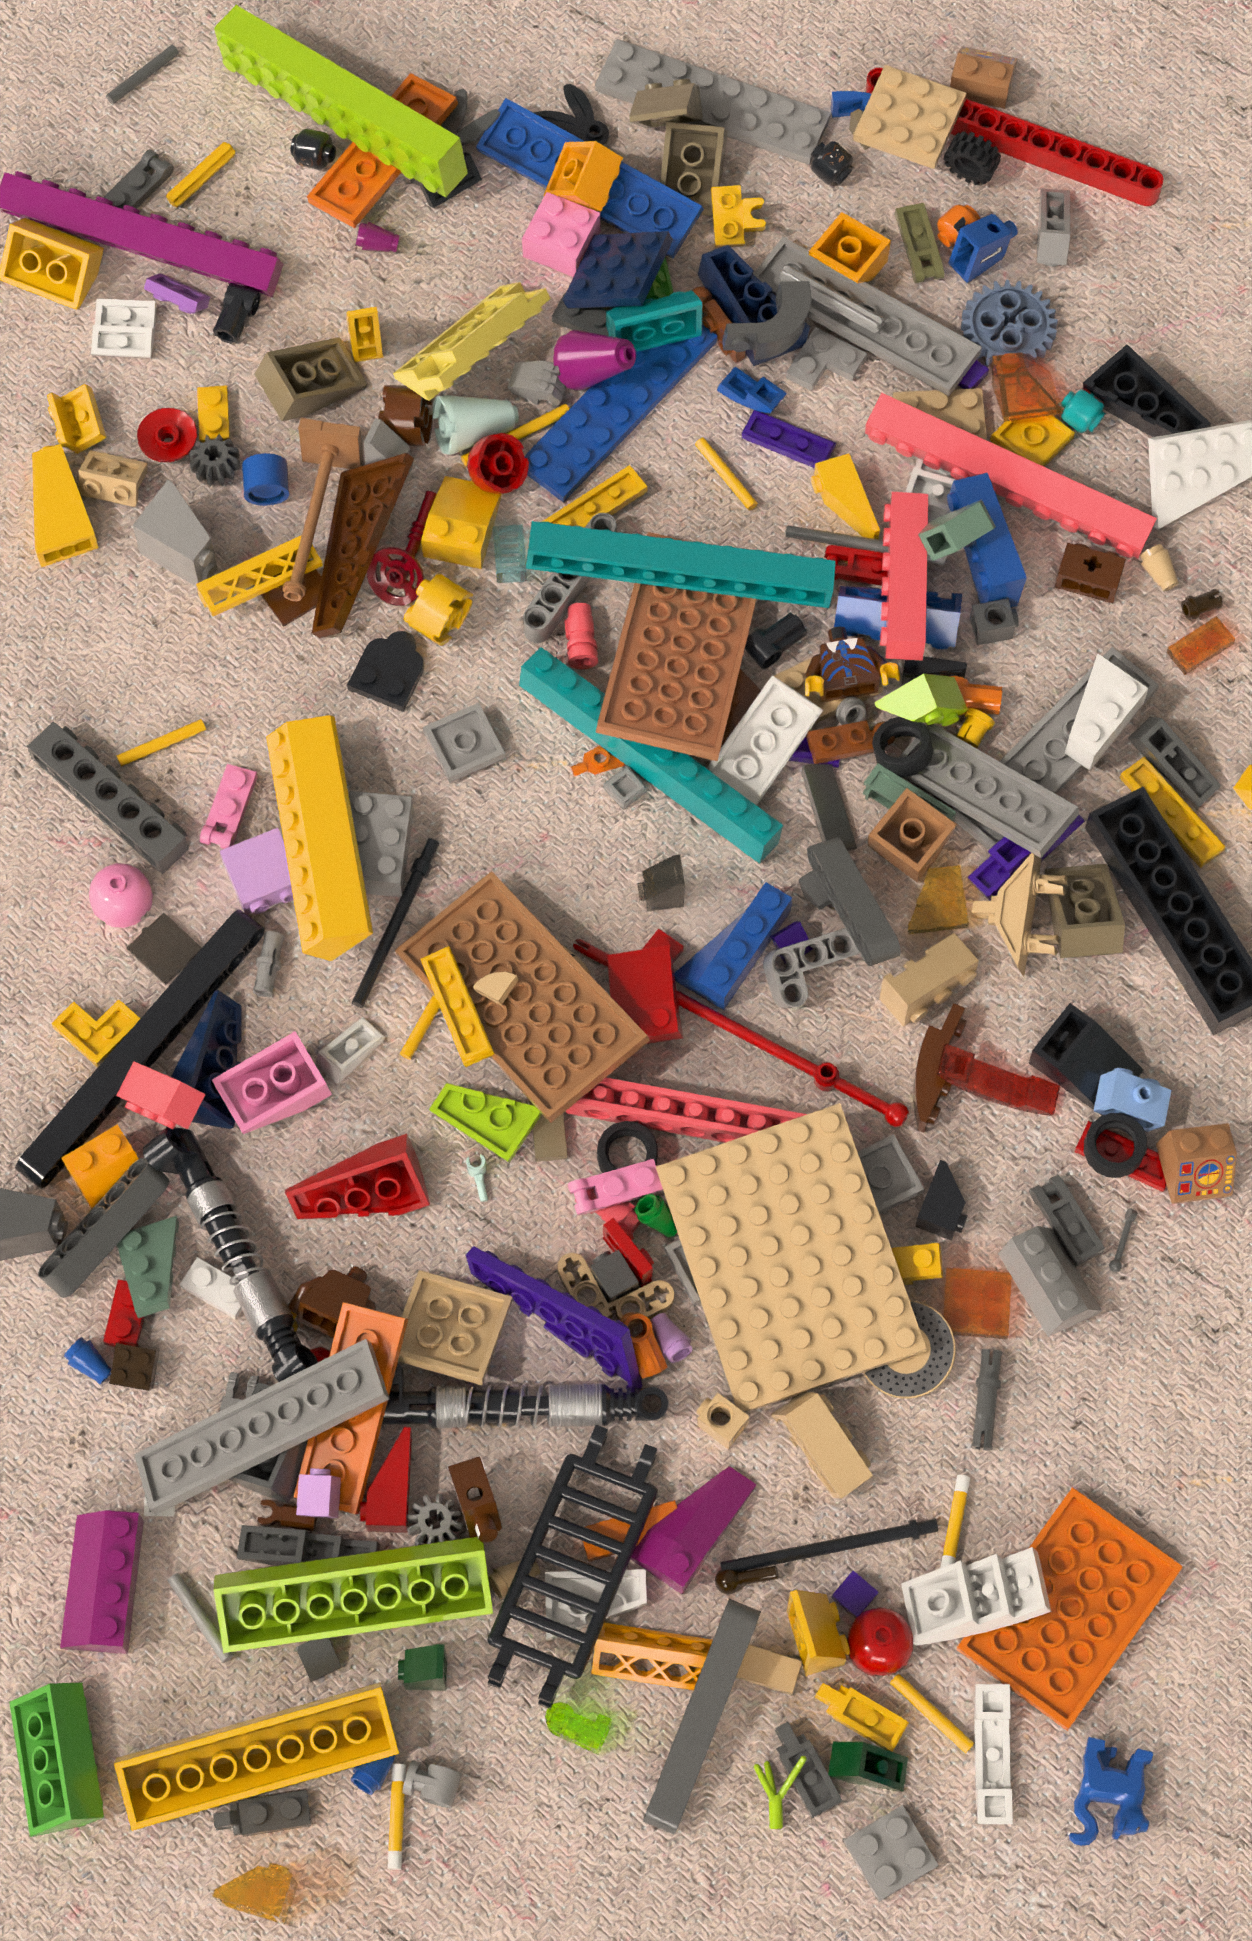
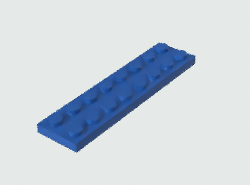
M505 98L498 109L501 115L484 132L476 149L546 189L565 142L585 141ZM621 161L619 175L613 181L608 193V202L602 208V211H597L600 212V219L625 233L669 231L673 241L666 256L674 259L703 212L702 205Z
M702 325V336L637 351L636 360L632 368L591 386L524 456V458H528L529 462L527 475L564 503L717 343V335L710 333V330Z

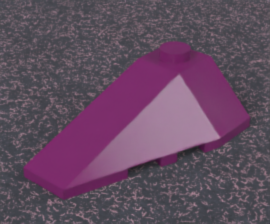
M728 1466L677 1505V1509L648 1529L640 1543L635 1547L630 1560L646 1569V1571L680 1594H683L757 1484Z

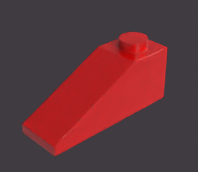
M411 1427L403 1428L367 1491V1502H361L360 1522H366L368 1532L407 1533L408 1522L406 1520L409 1514L412 1453Z

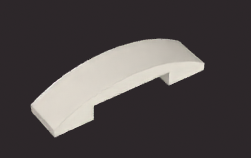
M975 1684L974 1751L978 1824H1013L1010 1782V1684Z

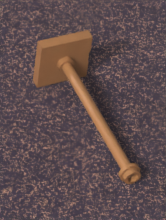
M306 418L300 419L298 429L302 462L320 465L291 579L283 585V595L290 601H300L306 592V587L302 582L331 467L354 469L363 464L360 427Z

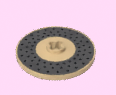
M910 1300L927 1351L863 1372L867 1380L876 1389L888 1396L900 1399L919 1398L936 1390L949 1376L956 1356L954 1334L946 1319L931 1306L914 1300Z

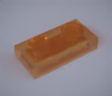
M1216 616L1169 646L1166 653L1182 673L1187 675L1232 646L1235 638Z

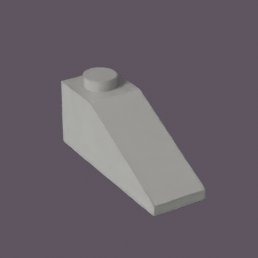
M1041 188L1037 263L1051 267L1066 265L1071 234L1070 190Z

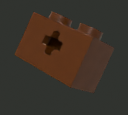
M1067 542L1055 588L1113 604L1126 559L1119 557V555L1113 552H1100L1090 549L1084 544H1071Z

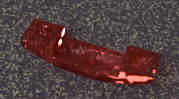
M949 1044L943 1046L937 1075L948 1083L977 1097L1006 1107L1039 1115H1054L1060 1085L1033 1075L1025 1078L974 1059L975 1054Z

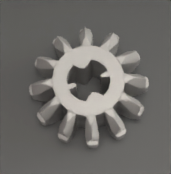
M437 1494L435 1503H431L430 1497L424 1495V1507L416 1502L412 1504V1509L416 1514L407 1515L406 1521L414 1524L407 1529V1533L412 1536L419 1534L415 1539L416 1546L422 1545L425 1540L428 1541L427 1544L445 1542V1538L449 1541L458 1539L453 1531L459 1532L463 1529V1524L455 1521L462 1517L461 1510L451 1511L455 1503L454 1500L450 1499L443 1505L442 1494ZM436 1516L437 1521L439 1518L442 1519L440 1528L433 1529V1525L427 1526L430 1517Z

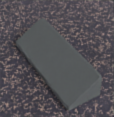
M802 765L801 774L822 842L839 837L847 851L857 849L832 765Z

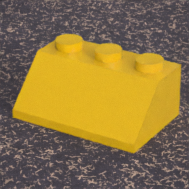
M23 218L11 223L9 226L0 267V280L78 310L98 276L104 248L33 220Z

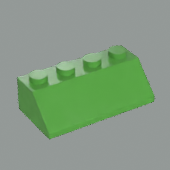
M50 1683L10 1701L30 1837L82 1827L104 1818L103 1801L100 1795L97 1765L94 1758L92 1733L89 1727L83 1683Z

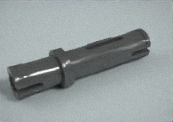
M990 1349L981 1350L980 1373L976 1380V1387H978L976 1415L971 1448L980 1450L982 1434L985 1435L983 1450L990 1451L993 1449L992 1441L997 1393L1001 1387L999 1374L1003 1352L999 1350L993 1351L992 1365H989Z

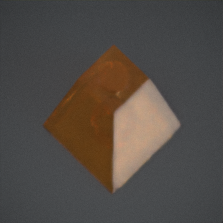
M1022 352L992 356V387L1004 422L1063 414V407L1050 371Z

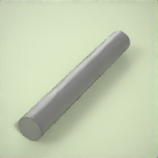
M180 1574L172 1575L167 1581L222 1663L227 1662L234 1656L233 1653H223L221 1635Z

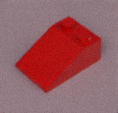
M670 945L607 955L610 997L648 1036L650 1041L647 1044L683 1039Z

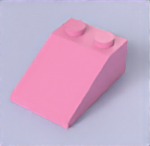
M296 1032L291 1033L212 1079L213 1084L243 1134L303 1112L332 1095Z

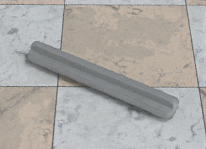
M785 265L781 270L780 281H809L812 299L873 333H877L882 328L884 321L882 316L790 265Z

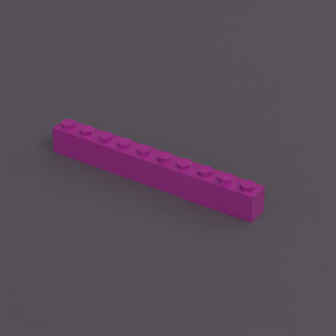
M15 171L14 175L4 172L0 184V211L2 213L21 219L27 218L56 230L228 284L236 283L260 291L263 295L270 297L274 295L284 264L276 257L277 253L272 250L260 248L258 252L249 249L250 245L237 239H233L232 243L222 240L221 235L206 230L205 234L194 232L195 227L186 223L178 222V225L175 226L167 223V218L151 213L150 217L140 215L141 211L128 205H124L123 209L114 207V202L97 196L96 200L86 198V193L74 188H70L69 192L60 190L58 184L43 179L42 183L31 181L32 176L19 171Z

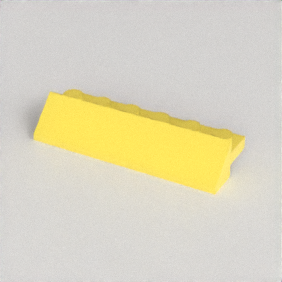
M521 282L499 286L393 373L395 379L426 400H432L441 391L451 387L454 384L453 381L459 376L469 372L472 369L471 366L477 361L487 357L490 354L489 351L495 346L505 342L507 336L513 331L522 328L525 325V321L542 311L541 306L551 299L546 288L525 292Z

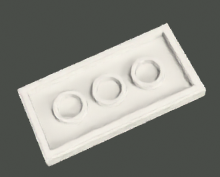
M772 675L721 747L718 761L712 760L707 769L755 805H758L820 717L823 709Z

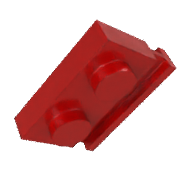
M614 1217L603 1224V1240L612 1252L619 1249L638 1280L639 1286L643 1287L652 1282V1265L654 1262L644 1248L639 1250L632 1242L634 1236L630 1229L624 1223L619 1225Z

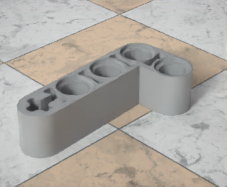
M846 928L773 950L764 957L763 969L775 1004L784 1009L801 1006L808 997V988L803 976L804 971L860 954ZM836 937H840L844 942L845 947L842 953H838L834 948L833 942ZM807 946L812 947L815 951L816 956L813 962H809L804 956ZM778 955H781L786 960L787 965L783 972L779 971L775 966V959ZM788 985L792 986L796 992L793 1002H789L784 994L785 988Z

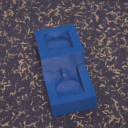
M858 91L832 92L830 107L832 118L850 116L851 112L857 109L864 112L871 93Z
M737 367L731 370L717 388L718 392L750 409L769 414L787 394L765 377H762L757 382Z

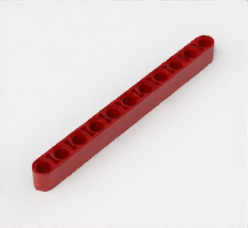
M879 67L870 70L866 80V93L872 94L883 68ZM969 99L965 100L959 116L962 117L957 118L950 133L954 136L962 132H967L968 135L970 132H973L975 137L981 135L984 137L983 140L985 142L988 140L992 142L991 147H997V152L1142 206H1152L1158 202L1164 179L1161 172L1157 169Z

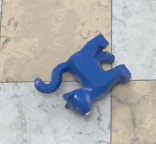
M1088 1737L1082 1758L1084 1776L1081 1780L1079 1793L1074 1801V1813L1085 1826V1830L1082 1833H1070L1069 1839L1072 1843L1085 1846L1091 1844L1097 1837L1099 1829L1096 1818L1088 1810L1090 1802L1110 1803L1120 1806L1113 1821V1839L1118 1840L1120 1835L1133 1836L1140 1832H1147L1149 1820L1145 1817L1141 1805L1146 1790L1144 1767L1151 1763L1153 1752L1137 1749L1135 1754H1132L1125 1771L1109 1766L1110 1760L1116 1757V1747H1105V1740Z

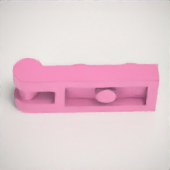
M227 764L206 824L202 828L200 843L210 845L212 842L219 844L222 849L234 845L258 778L256 771ZM217 826L227 828L224 833L216 831Z
M654 1159L568 1183L570 1194L574 1193L577 1202L574 1205L577 1215L587 1214L642 1198L647 1194L659 1193L663 1190ZM594 1188L597 1199L589 1200L586 1190Z

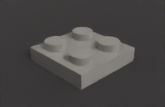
M479 702L423 727V732L449 783L505 759V752Z
M903 1805L843 1841L878 1902L939 1866Z

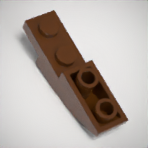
M953 1003L941 1030L929 1025L920 1049L914 1079L913 1102L917 1128L922 1133L925 1132L928 1123L934 1126L941 1111V1108L937 1106L941 1096L947 1098L954 1080L949 1079L952 1068L947 1066L955 1049L950 1045L954 1036L961 1037L967 1024V1020L963 1019L965 1008Z

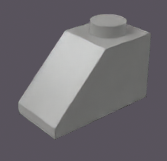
M375 418L364 440L365 465L404 453L410 455V446L382 420ZM412 463V466H411V468H410V470H409V473H408L407 477H408V476L410 475V473H411V470H412V467H413V463Z

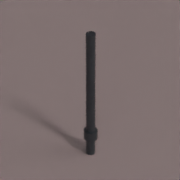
M428 838L420 857L414 860L410 869L412 874L352 1000V1004L357 1007H364L423 878L428 877L432 865L430 863L439 846V842L432 838Z

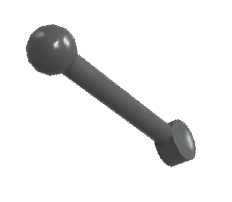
M1132 1208L1128 1209L1125 1214L1126 1222L1114 1260L1109 1263V1268L1112 1272H1119L1122 1268L1121 1257L1132 1222L1135 1221L1138 1214Z

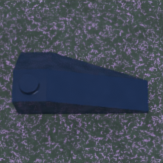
M220 990L214 991L171 1077L206 1094L192 1122L231 1129L234 1128L236 1121L213 1084L212 1079L241 1063L237 1061V1044L242 1041V1006Z

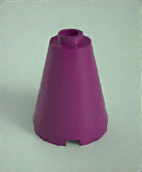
M572 330L558 338L554 348L553 362L554 366L559 367L561 374L557 375L559 380L567 388L575 391L584 390L632 368L636 360V350L634 345L627 339Z

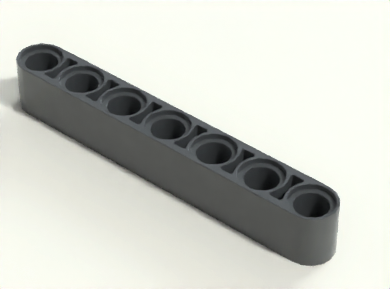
M732 1599L728 1600L643 1819L644 1823L675 1835L761 1611Z

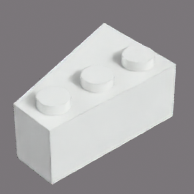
M1097 654L1068 739L1065 754L1088 770H1091L1144 704L1148 687Z

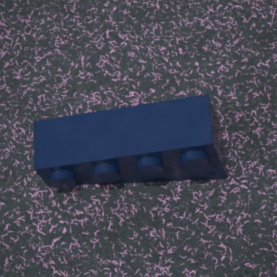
M729 245L702 254L697 275L703 285L710 290L712 299L717 302L731 323H761L770 320L777 314L776 296L772 293L773 289L766 282L762 283L753 274L754 270ZM805 323L799 339L789 349L777 356L754 360L753 350H746V355L752 365L756 366L802 348L807 341L810 326Z

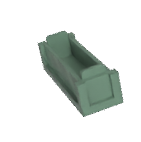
M878 763L864 781L866 788L863 791V795H865L866 800L872 798L890 809L904 790L908 788L951 821L955 822L956 811Z

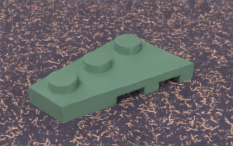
M177 1216L130 1230L117 1244L138 1318L170 1308L173 1259L176 1256L175 1241L176 1233H178L179 1229Z

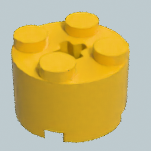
M436 574L431 581L424 579L416 591V595L419 597L415 604L408 608L403 620L414 630L438 645L443 646L452 638L448 635L450 630L454 627L459 629L465 621L473 602L469 597H472L473 594L444 575Z

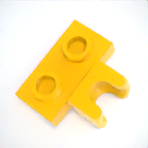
M741 185L711 187L715 248L726 245L730 247L744 246V232L765 230V220L754 219L751 216L753 210L762 208L764 204L763 198H744L742 200Z

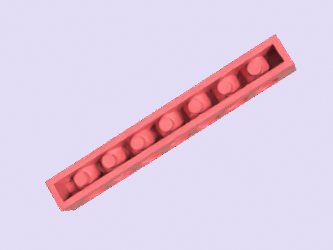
M612 1078L603 1079L566 1110V1114L615 1123L622 1121L638 1122L648 1129L724 1143L807 1115Z

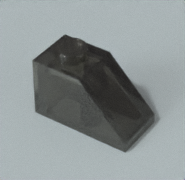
M680 854L673 855L642 871V882L637 883L639 902L645 901L647 912L684 907L685 882Z

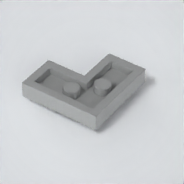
M815 327L787 370L786 378L810 391L814 389L826 369L853 381L866 361L867 353Z

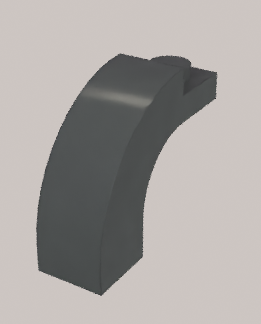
M780 282L775 298L777 314L770 320L761 323L726 324L722 339L723 350H734L736 352L753 350L754 360H761L777 356L789 349L799 339L805 327L811 305L810 282Z

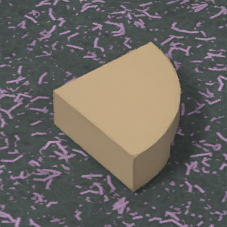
M496 972L481 978L473 988L475 992L502 1005L519 980L512 973Z

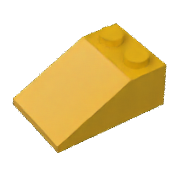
M445 476L428 514L422 535L423 557L482 569L502 494L484 492L473 481Z
M802 1590L791 1591L786 1612L805 1675L808 1676L845 1665V1655L850 1654L845 1634L839 1635L836 1627V1622H840V1617L835 1602L829 1603L827 1594Z

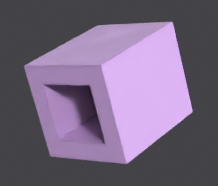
M311 1468L310 1475L299 1474L296 1515L338 1518L341 1478L330 1476L329 1469Z

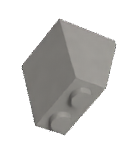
M167 480L133 524L138 548L143 556L196 586L197 583L214 576L217 570L211 538L173 482Z

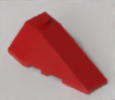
M407 1134L377 1143L285 1189V1194L297 1219L336 1218L339 1214H358V1217H368L369 1213H388V1216H394L430 1205L419 1159Z

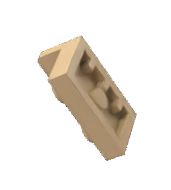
M90 450L79 469L78 491L81 496L135 507L138 503V489L147 474L148 463Z

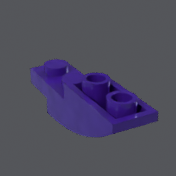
M1080 815L1075 818L1044 854L1041 862L1085 822ZM1003 837L988 850L990 857L968 876L969 881L989 901H991V896L998 895L999 889L1031 854L1030 851L1006 837Z

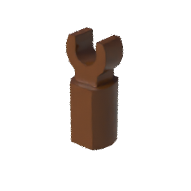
M261 1500V1507L272 1510L270 1517H258L257 1522L261 1526L270 1527L276 1523H281V1527L315 1531L317 1517L296 1515L297 1506L284 1504L283 1507H279L272 1500Z

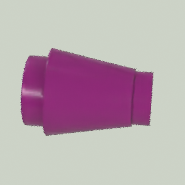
M369 221L368 224L360 222L355 246L362 247V250L396 252L400 235L394 234Z

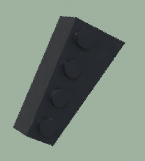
M1127 344L1083 382V388L1089 390L1104 402L1105 411L1151 437L1211 426V423Z

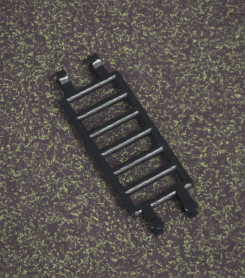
M595 1425L583 1457L575 1454H568L565 1457L487 1638L489 1645L500 1649L489 1672L488 1685L501 1689L513 1656H518L550 1669L538 1697L540 1699L538 1705L550 1710L564 1675L572 1679H579L583 1675L658 1495V1489L654 1485L646 1483V1479L657 1456V1448L647 1444L644 1445L632 1477L600 1465L596 1462L607 1440L608 1429L599 1425ZM574 1469L643 1495L636 1513L569 1487L568 1483ZM562 1498L629 1524L630 1527L624 1541H618L555 1516ZM549 1528L617 1554L618 1556L611 1572L543 1546L542 1544ZM536 1558L604 1584L605 1587L599 1601L595 1602L530 1576L529 1574ZM523 1588L591 1614L592 1618L586 1632H581L516 1606ZM510 1618L579 1645L580 1647L573 1663L503 1636Z

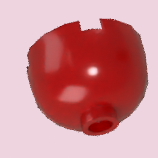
M506 433L487 435L477 441L469 452L467 461L468 473L473 483L482 491L491 494L509 493L522 486L529 468L528 458H524L522 451L524 449L522 443L513 435Z
M878 1607L866 1610L855 1618L848 1630L849 1658L857 1669L869 1676L894 1675L906 1666L912 1656L914 1644L911 1627L902 1615L892 1609Z

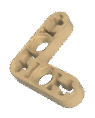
M568 1253L562 1256L558 1262V1275L566 1292L579 1302L577 1296L580 1291L584 1289L594 1291L596 1300L592 1304L585 1306L597 1308L603 1316L609 1319L613 1318L611 1311L616 1310L617 1319L620 1320L623 1316L621 1309L627 1303L638 1305L640 1314L645 1315L649 1320L660 1313L668 1311L674 1303L675 1293L673 1287L666 1281L657 1280L608 1304L585 1259L581 1255ZM569 1262L574 1266L580 1265L578 1267V1276L581 1282L577 1285L572 1273L564 1272L567 1270L566 1264ZM659 1289L661 1293H668L665 1296V1303L661 1304L659 1300H654L649 1303L650 1311L646 1312L645 1304L640 1298L641 1296H645V1301L647 1302L654 1298L655 1290ZM637 1318L630 1321L628 1324L629 1330L642 1324L641 1320Z

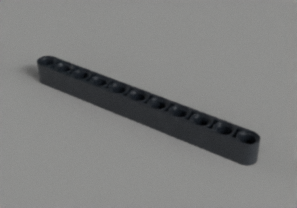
M240 909L233 912L26 1149L17 1161L15 1169L40 1189L45 1188L64 1168L65 1165L61 1158L82 1146L122 1101L116 1095L133 1062L148 1068L155 1063L212 997L214 991L220 988L258 944L264 935L265 928Z

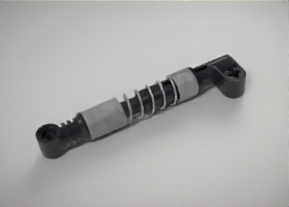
M166 1127L143 1147V1155L154 1169L161 1172L179 1174L187 1190L185 1196L198 1224L201 1225L200 1228L208 1231L210 1237L207 1241L214 1244L217 1249L214 1254L215 1257L221 1258L224 1263L222 1271L228 1272L233 1270L235 1274L229 1280V1285L235 1286L233 1292L258 1340L264 1341L268 1351H270V1355L274 1360L272 1372L275 1378L280 1382L318 1363L313 1352L301 1344L296 1331H294L293 1324L295 1321L280 1289L274 1281L270 1270L262 1267L264 1262L263 1256L255 1253L257 1246L254 1241L248 1239L249 1229L241 1226L242 1216L234 1212L236 1204L222 1178L215 1176L193 1131L176 1127L172 1130ZM252 1256L260 1258L261 1263L259 1267L256 1266ZM235 1278H237L238 1281H239V1282L232 1283V1281H233Z
M397 1362L396 1375L393 1378L392 1386L399 1385V1392H390L382 1425L429 1424L432 1428L438 1429L443 1427L448 1429L460 1427L462 1429L463 1427L466 1428L469 1423H479L481 1428L484 1427L485 1423H496L499 1428L502 1423H514V1426L517 1428L520 1423V1416H530V1422L533 1427L536 1426L538 1416H547L550 1427H571L572 1425L574 1427L579 1425H586L587 1427L589 1425L607 1426L611 1421H615V1417H619V1421H623V1417H627V1421H631V1417H635V1421L659 1420L667 1412L668 1398L664 1391L656 1387L635 1388V1392H631V1388H627V1392H623V1388H618V1392H614V1388H610L607 1384L595 1385L594 1383L592 1385L557 1384L556 1386L550 1384L549 1396H547L543 1385L539 1387L537 1396H530L526 1385L521 1388L520 1394L519 1389L511 1390L508 1385L504 1390H494L491 1385L487 1390H476L474 1385L470 1390H467L464 1385L463 1387L437 1386L431 1387L428 1391H404V1372ZM655 1395L661 1400L662 1405L658 1412L648 1413L643 1409L642 1401L646 1396ZM470 1404H474V1409H470ZM411 1405H436V1410H411Z

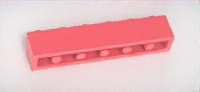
M892 492L890 504L884 505L883 522H889V528H884L883 546L888 547V553L883 552L882 571H888V577L882 578L881 595L887 596V602H882L881 621H886V627H881L880 646H886V659L923 661L926 643L927 550L918 534L928 524V494Z

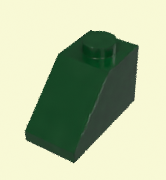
M436 1644L406 1649L405 1659H399L398 1680H404L405 1690L446 1691L447 1653L445 1645Z
M833 1741L828 1776L852 1784L904 1792L908 1757L866 1742Z

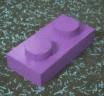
M161 273L147 278L144 286L145 290L153 293L154 298L164 302L170 301L178 305L181 311L189 314H194L208 308L211 298Z

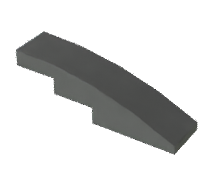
M242 1525L237 1559L280 1566L376 1552L380 1550V1544L375 1541L344 1539L342 1536L312 1534L306 1530Z

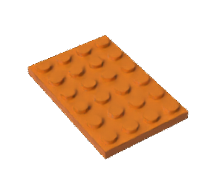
M1073 1487L1029 1547H1033L1039 1554L1051 1612L1017 1624L964 1637L956 1648L957 1651L1002 1684H1010V1689L1066 1731L1069 1730L1183 1568L1174 1559Z

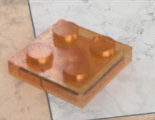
M946 1268L943 1317L950 1325L954 1335L1008 1339L1012 1278L1010 1273Z

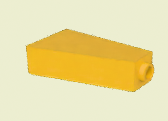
M61 444L45 446L39 451L32 453L35 551L41 568L98 549L95 533Z

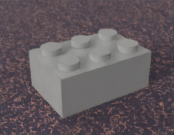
M350 791L349 800L366 894L401 897L404 889L414 814L412 797Z

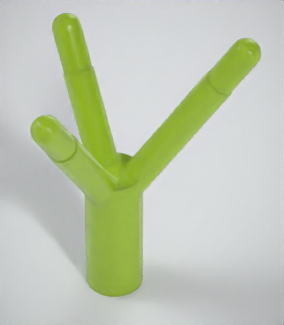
M804 1755L800 1757L778 1793L770 1762H764L766 1776L759 1764L754 1765V1770L769 1798L770 1829L783 1828L782 1799L805 1764L807 1758Z

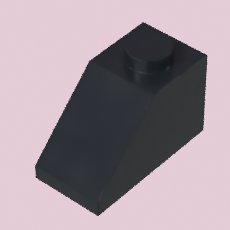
M940 1160L917 1217L915 1227L952 1241L955 1231L962 1233L968 1215L963 1213L966 1202L945 1161Z

